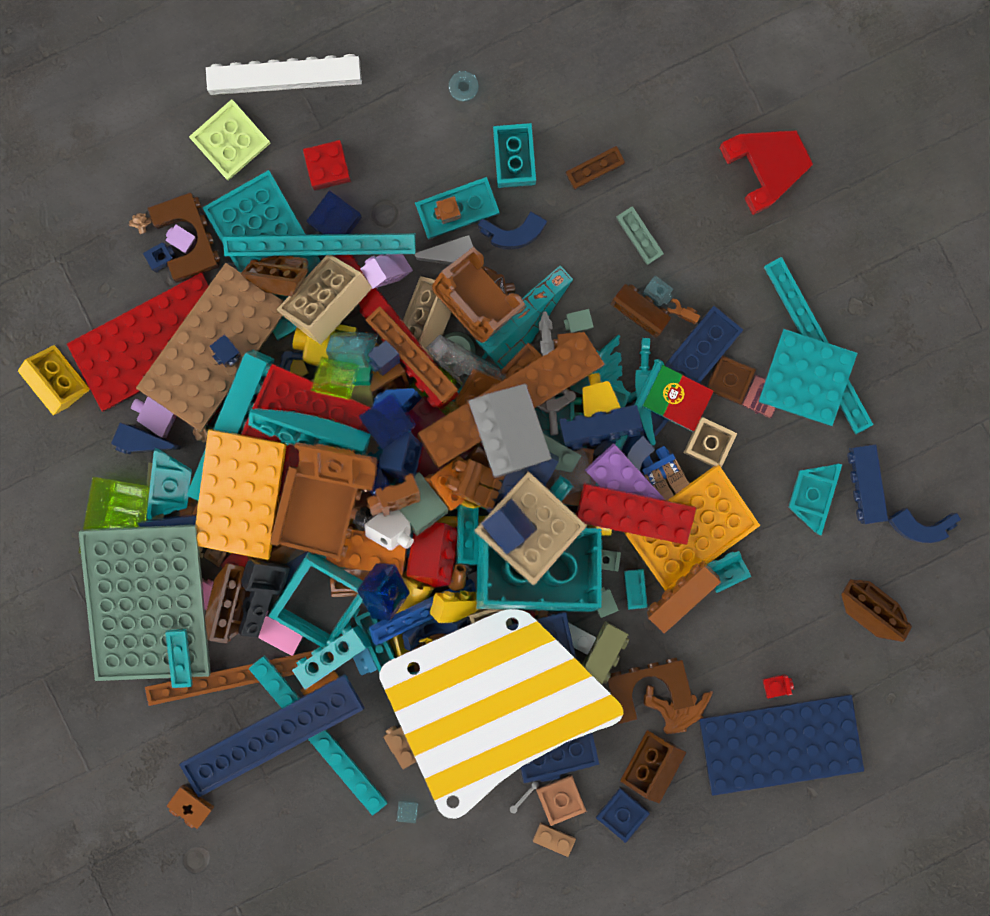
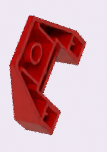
M796 130L739 134L722 142L719 147L727 164L747 156L762 186L745 197L752 215L769 208L813 165Z

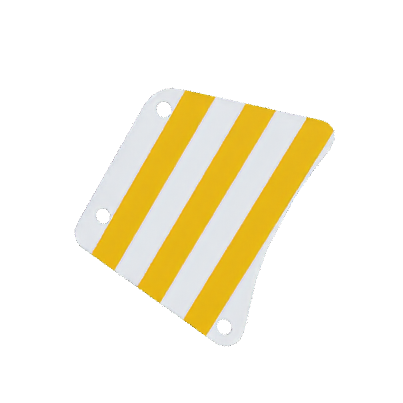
M517 609L497 612L384 664L380 671L381 683L438 810L448 818H458L466 814L497 784L523 765L570 740L612 726L619 722L623 716L621 704L538 621L527 612ZM511 617L516 618L519 622L518 628L513 631L506 627V621ZM411 662H417L420 665V671L416 675H411L407 671V666ZM451 795L459 798L460 802L456 808H450L446 803L447 798Z

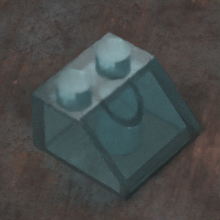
M346 331L332 334L326 349L331 365L369 368L368 354L375 347L378 335Z

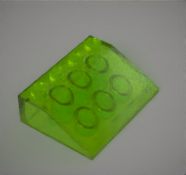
M93 476L83 530L139 527L138 523L146 519L150 486Z

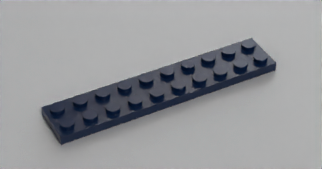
M713 306L664 366L700 383L741 334L743 329ZM651 411L654 437H656L669 420ZM643 427V432H640V435L644 436L649 442ZM629 436L627 437V439H626L624 445L626 444V442H627L631 437H629ZM602 441V444L598 445L594 450L593 455L598 458L616 441Z
M346 674L191 756L179 765L195 793L200 797L362 711L365 707Z

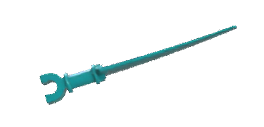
M642 338L641 366L639 367L641 370H636L635 374L636 398H638L650 373V338ZM642 407L639 412L641 422L650 444L654 446L656 442L651 411Z

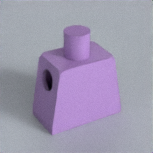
M147 397L145 403L135 399L131 409L140 413L137 421L158 436L167 438L176 415Z

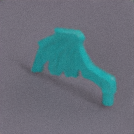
M617 335L600 351L597 350V353L604 362V366L592 374L599 373L602 382L609 381L612 386L627 391L622 381H617L618 377L622 376V366H618L619 362H621V353L615 352L610 355L613 348L619 345L620 335ZM636 391L630 394L627 404L637 399Z

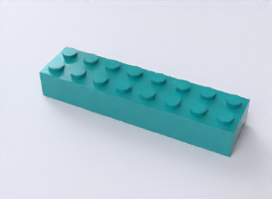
M251 350L244 354L213 430L241 435L248 420L250 410L254 406L270 366L274 362V358L256 350ZM205 451L187 492V496L198 501Z

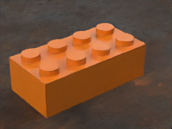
M351 526L353 527L351 536L346 538L345 545L348 546L346 556L341 557L340 561L326 556V560L338 567L403 575L405 572L407 549L399 544L393 550H388L366 537L365 528L361 529L360 527Z

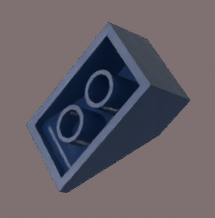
M125 423L119 424L111 442L112 445L116 446L115 450L130 455L131 452H154V448H158L161 451L181 449L180 445Z

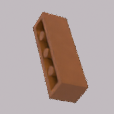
M704 561L694 564L686 576L680 577L672 589H667L658 602H653L648 607V619L665 634L721 583L719 575Z

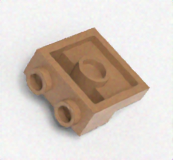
M394 725L385 731L387 734L384 735V739L401 768L405 769L417 762L402 727Z

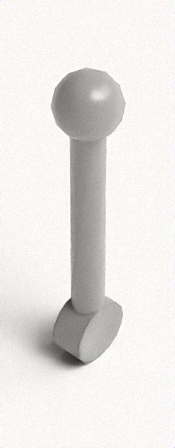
M534 781L532 787L523 797L510 807L511 813H516L521 803L534 789L539 787L537 781Z

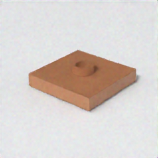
M572 774L536 789L550 826L586 812Z

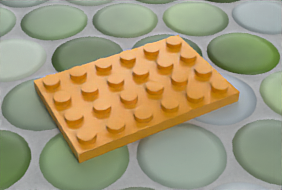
M212 429L208 430L195 524L197 525L196 537L198 546L266 560L270 559L272 547L270 541L276 519L286 443Z
M717 465L668 499V501L687 504L697 508L687 545L626 532L624 534L666 591L667 589H672L680 577L686 576L694 564L704 561L706 564L710 563L758 528L760 524L720 465Z

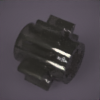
M361 507L360 511L357 510L356 517L352 523L355 524L358 530L365 531V524L376 515L372 516L369 507Z

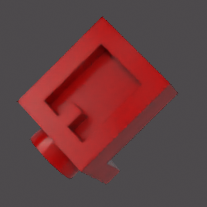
M782 674L762 679L767 699L786 694L788 696L792 695L791 690L794 689L792 679L788 678L787 675Z

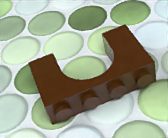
M192 193L148 208L153 225L157 229L177 222H188L197 231L198 239L195 248L189 254L167 262L175 282H180L194 277L201 272L205 273L220 267L218 263L221 261L217 250L214 251L212 246L214 243L211 232H207L205 227L208 225L205 215H201L199 210L202 207L198 196L195 197Z
M676 657L666 660L664 665H659L656 662L648 664L647 669L640 670V667L628 669L629 673L623 675L621 671L611 673L607 681L610 694L623 708V716L617 723L621 724L637 720L632 692L636 683L645 677H655L666 684L674 710L694 706L683 660L678 661Z

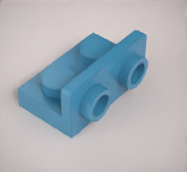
M368 647L353 657L361 675L377 670Z

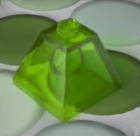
M321 356L311 391L350 400L360 365Z

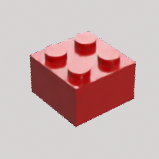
M340 140L303 149L314 191L351 182Z

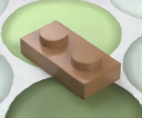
M542 823L539 824L533 838L534 843L566 857H569L576 840L575 837Z

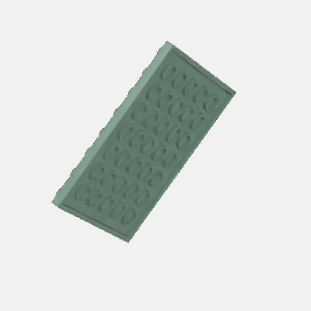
M197 525L85 529L79 531L95 681L171 678L165 632L174 629H187L192 677L210 676L200 553L196 537Z

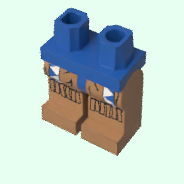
M662 446L655 450L659 460L653 463L650 456H647L640 470L661 496L668 500L690 483L684 476L674 455L670 454L665 446Z

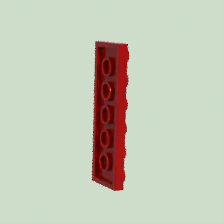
M584 483L576 516L587 525L687 545L697 508L687 504Z

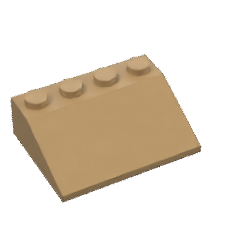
M326 255L304 279L297 292L292 297L288 296L276 310L306 335L321 344L367 295L372 287L362 273L334 256Z

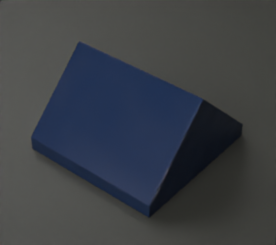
M513 499L509 500L481 523L506 555L526 541L537 530Z

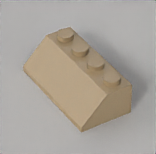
M420 276L403 322L433 360L451 311L434 293L432 285L435 280Z

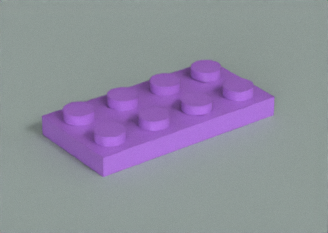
M614 443L585 469L601 487L665 500Z

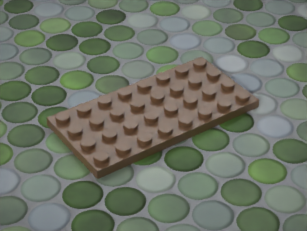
M225 263L136 389L202 432L227 397L244 354L251 350L259 351L282 319L283 315L276 309L284 301L272 293L262 291L244 278L239 271ZM224 334L241 354L239 362L232 367H225L223 364L218 365L212 357L214 352L209 347Z

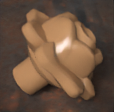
M138 213L132 216L133 220L129 221V226L138 228L140 234L146 233V226L152 223L151 217H146L145 213Z
M212 425L205 426L202 432L194 428L193 435L195 439L203 443L207 442L208 430H213Z

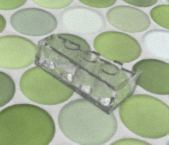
M439 335L426 347L436 361L463 388L467 378L473 373V368L501 380L506 377L496 365L442 335Z

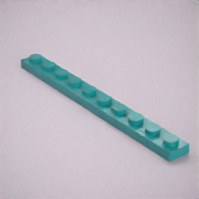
M415 233L239 235L223 237L224 256L416 253Z
M780 257L765 265L764 269L799 333L829 343L783 258ZM848 380L840 408L854 433L858 434L872 426L873 423Z
M265 655L249 667L252 674L281 708L300 698ZM327 729L308 739L372 816L388 803Z

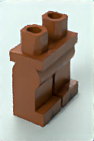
M455 459L452 469L458 471L459 475L457 478L449 476L445 486L453 490L452 494L458 495L485 509H493L499 494L495 490H500L505 475L495 478L491 468L472 460Z
M412 474L405 476V483L395 487L387 486L383 491L379 488L375 490V496L367 499L372 516L383 512L384 516L390 515L389 511H397L421 501L420 491Z

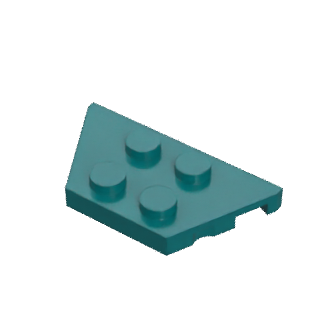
M154 448L146 516L148 520L153 519V516L166 515L174 510L185 509L188 506L189 496H187V492L190 487L192 469L158 448Z
M842 464L800 470L798 472L788 508L817 535H822Z

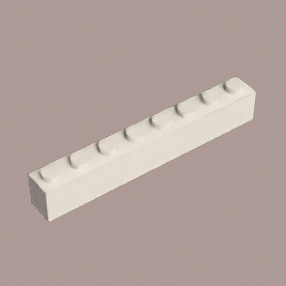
M347 54L340 58L331 55L326 56L325 59L308 57L306 60L298 61L296 58H290L286 62H279V60H269L268 63L251 61L245 65L235 62L231 63L230 66L212 64L211 67H206L207 91L210 95L362 84L359 56L354 54Z

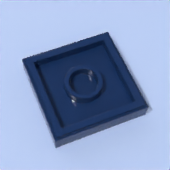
M619 788L598 813L596 819L626 843L650 812L623 789Z

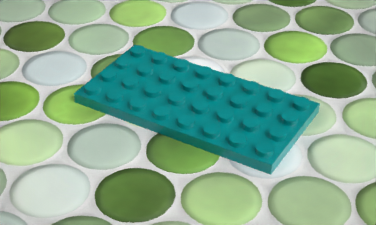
M269 170L202 207L222 243L224 236L306 235ZM286 255L307 258L308 272L306 277L321 262L318 255ZM270 256L230 257L237 270L242 273L252 260L258 259L259 261ZM273 294L282 301L288 298V296ZM283 316L273 330V333L279 341L295 332L297 326Z

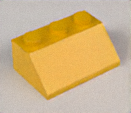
M55 345L25 359L18 369L20 375L53 416L71 406L90 390Z

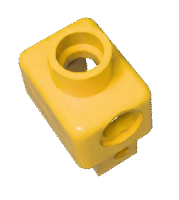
M339 324L327 339L319 344L297 327L293 339V349L303 351L302 358L306 363L331 370L334 364L333 357L339 332L357 334L358 329Z

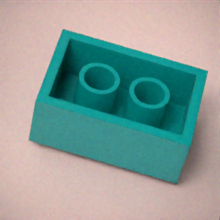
M532 123L493 126L498 188L536 185Z

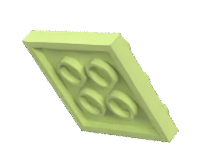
M232 99L189 136L228 181L271 144Z

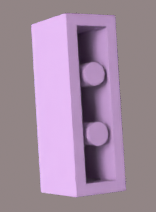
M381 254L376 258L372 256L365 261L366 265L361 268L362 273L373 289L398 282L413 271L403 254Z

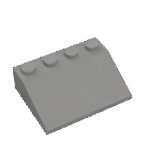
M526 384L469 400L495 478L551 459Z

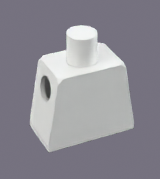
M399 510L389 511L390 515L384 516L383 512H381L365 524V536L388 550H393L399 544L408 549L413 544L414 540L409 537L411 524Z

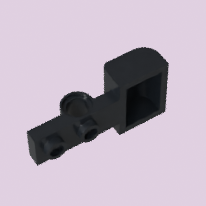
M249 560L247 562L241 579V585L246 591H251L250 597H246L243 601L242 610L244 615L238 631L240 636L259 637L272 595H282L290 571L287 565Z

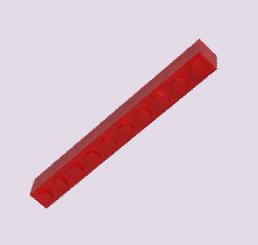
M332 255L362 273L361 266L352 255ZM372 288L358 303L361 307L360 313L367 319L380 306L435 364L378 288ZM400 357V363L403 362L406 366L404 370L411 378L415 377L418 381L415 383L422 393L425 391L428 394L427 400L433 407L437 406L442 410L459 396V393L456 392L443 403Z

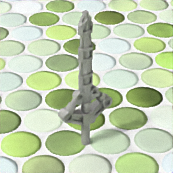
M542 312L541 321L539 322V330H542L540 346L543 356L554 350V341L551 339L553 326L547 312ZM566 389L561 392L564 396L558 399L553 397L537 407L549 413L550 435H558L556 413L575 401L576 394L573 391Z

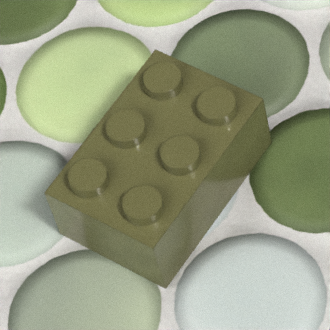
M605 621L588 655H586L582 666L601 685L607 683L611 675L609 670L612 666L615 667L620 659L618 654L621 648L625 649L629 642L628 634Z

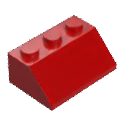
M435 522L417 536L413 532L412 539L414 541L410 549L406 576L433 587L451 585L457 547V528L445 523Z

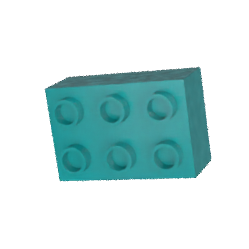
M584 528L534 585L478 535L477 609L592 612L602 608L601 529Z

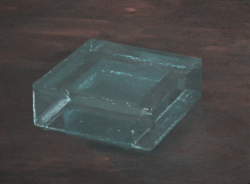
M399 801L397 821L416 823L418 803Z

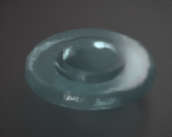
M461 71L451 77L448 87L452 97L459 101H468L475 97L479 85L478 80L473 74ZM467 82L469 89L467 91H460L458 89L459 83Z

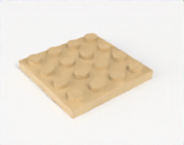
M527 472L483 522L509 500L513 499L537 530L507 555L482 524L474 531L534 585L584 530L586 525L534 476Z

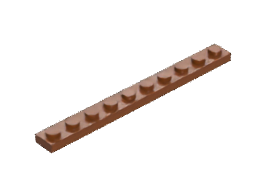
M314 650L269 661L282 677L295 675L292 670L298 667L296 663L304 657L307 659L313 656L311 652ZM328 652V657L334 660L333 654ZM313 662V667L318 670V664ZM254 663L211 672L210 676L192 677L193 685L191 687L172 688L171 681L146 686L145 691L148 705L151 706L258 683V679L249 670V667Z

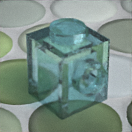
M654 276L642 294L650 297L659 306L663 303L667 305L673 297L671 294L673 288Z

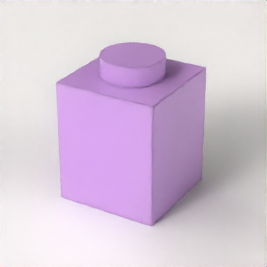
M175 225L174 228L171 227L166 234L167 239L165 241L185 254H189L197 243V238L178 225Z

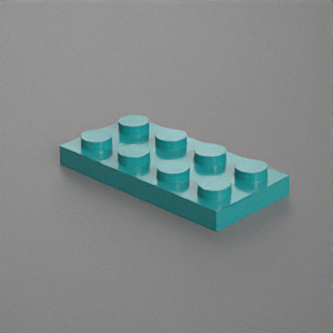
M487 177L415 202L428 240L479 222L481 219H487L500 214ZM455 196L461 219L443 224L441 219L437 220L435 214L436 202Z

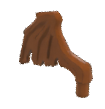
M647 685L644 705L661 712L666 722L663 728L666 734L686 732L687 727L703 718L702 714L713 691L703 693L702 699L696 705L697 698L694 694L692 695L694 706L674 710L672 702L669 705L667 700H661L653 696L654 686Z

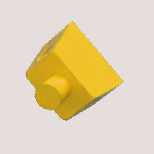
M599 373L589 375L590 386L583 387L584 416L590 418L594 413L601 411L611 414L610 411L612 409L620 408L610 382L601 383Z

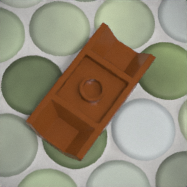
M295 443V448L299 449L300 459L296 473L297 476L370 491L373 490L377 475L376 458L355 454V451L331 446Z

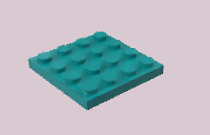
M783 329L758 402L833 426L858 353Z

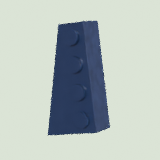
M637 405L612 409L610 411L611 414L602 411L596 412L590 418L579 415L568 422L566 418L559 419L566 447L572 451H577L585 445L597 446L605 440L614 442L620 440L622 436L635 437L640 435V432H643V427Z

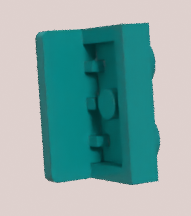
M740 551L730 552L723 559L708 563V566L719 575L721 581L714 588L716 593L751 577L749 570L742 560Z

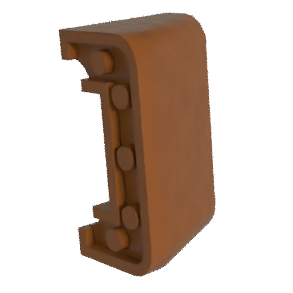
M472 247L439 274L432 285V289L436 296L474 338L484 343L526 304L518 294L510 293L507 296L482 269L484 265L483 255Z

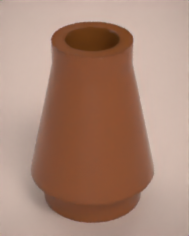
M455 565L452 572L451 585H448L450 589L460 591L466 586L465 565Z

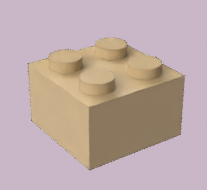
M701 417L683 453L712 467L720 465L722 468L737 433Z

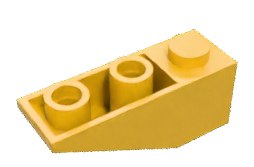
M444 591L443 593H435L430 614L438 623L457 622L481 610L477 609V591Z

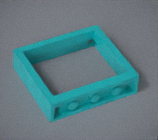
M308 552L284 588L282 595L279 596L273 605L269 617L325 648L328 646L326 644L327 641L335 636L337 639L340 638L341 632L350 626L351 622L349 620L351 617L355 618L360 611V604H365L370 595L368 593L370 585L318 554ZM310 566L315 567L358 593L330 634L283 608Z

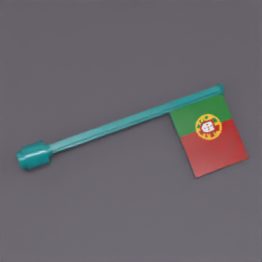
M655 359V363L634 405H637L639 412L644 407L694 432L714 391L664 366L662 360ZM628 435L622 436L620 440L616 441L615 445L620 451Z

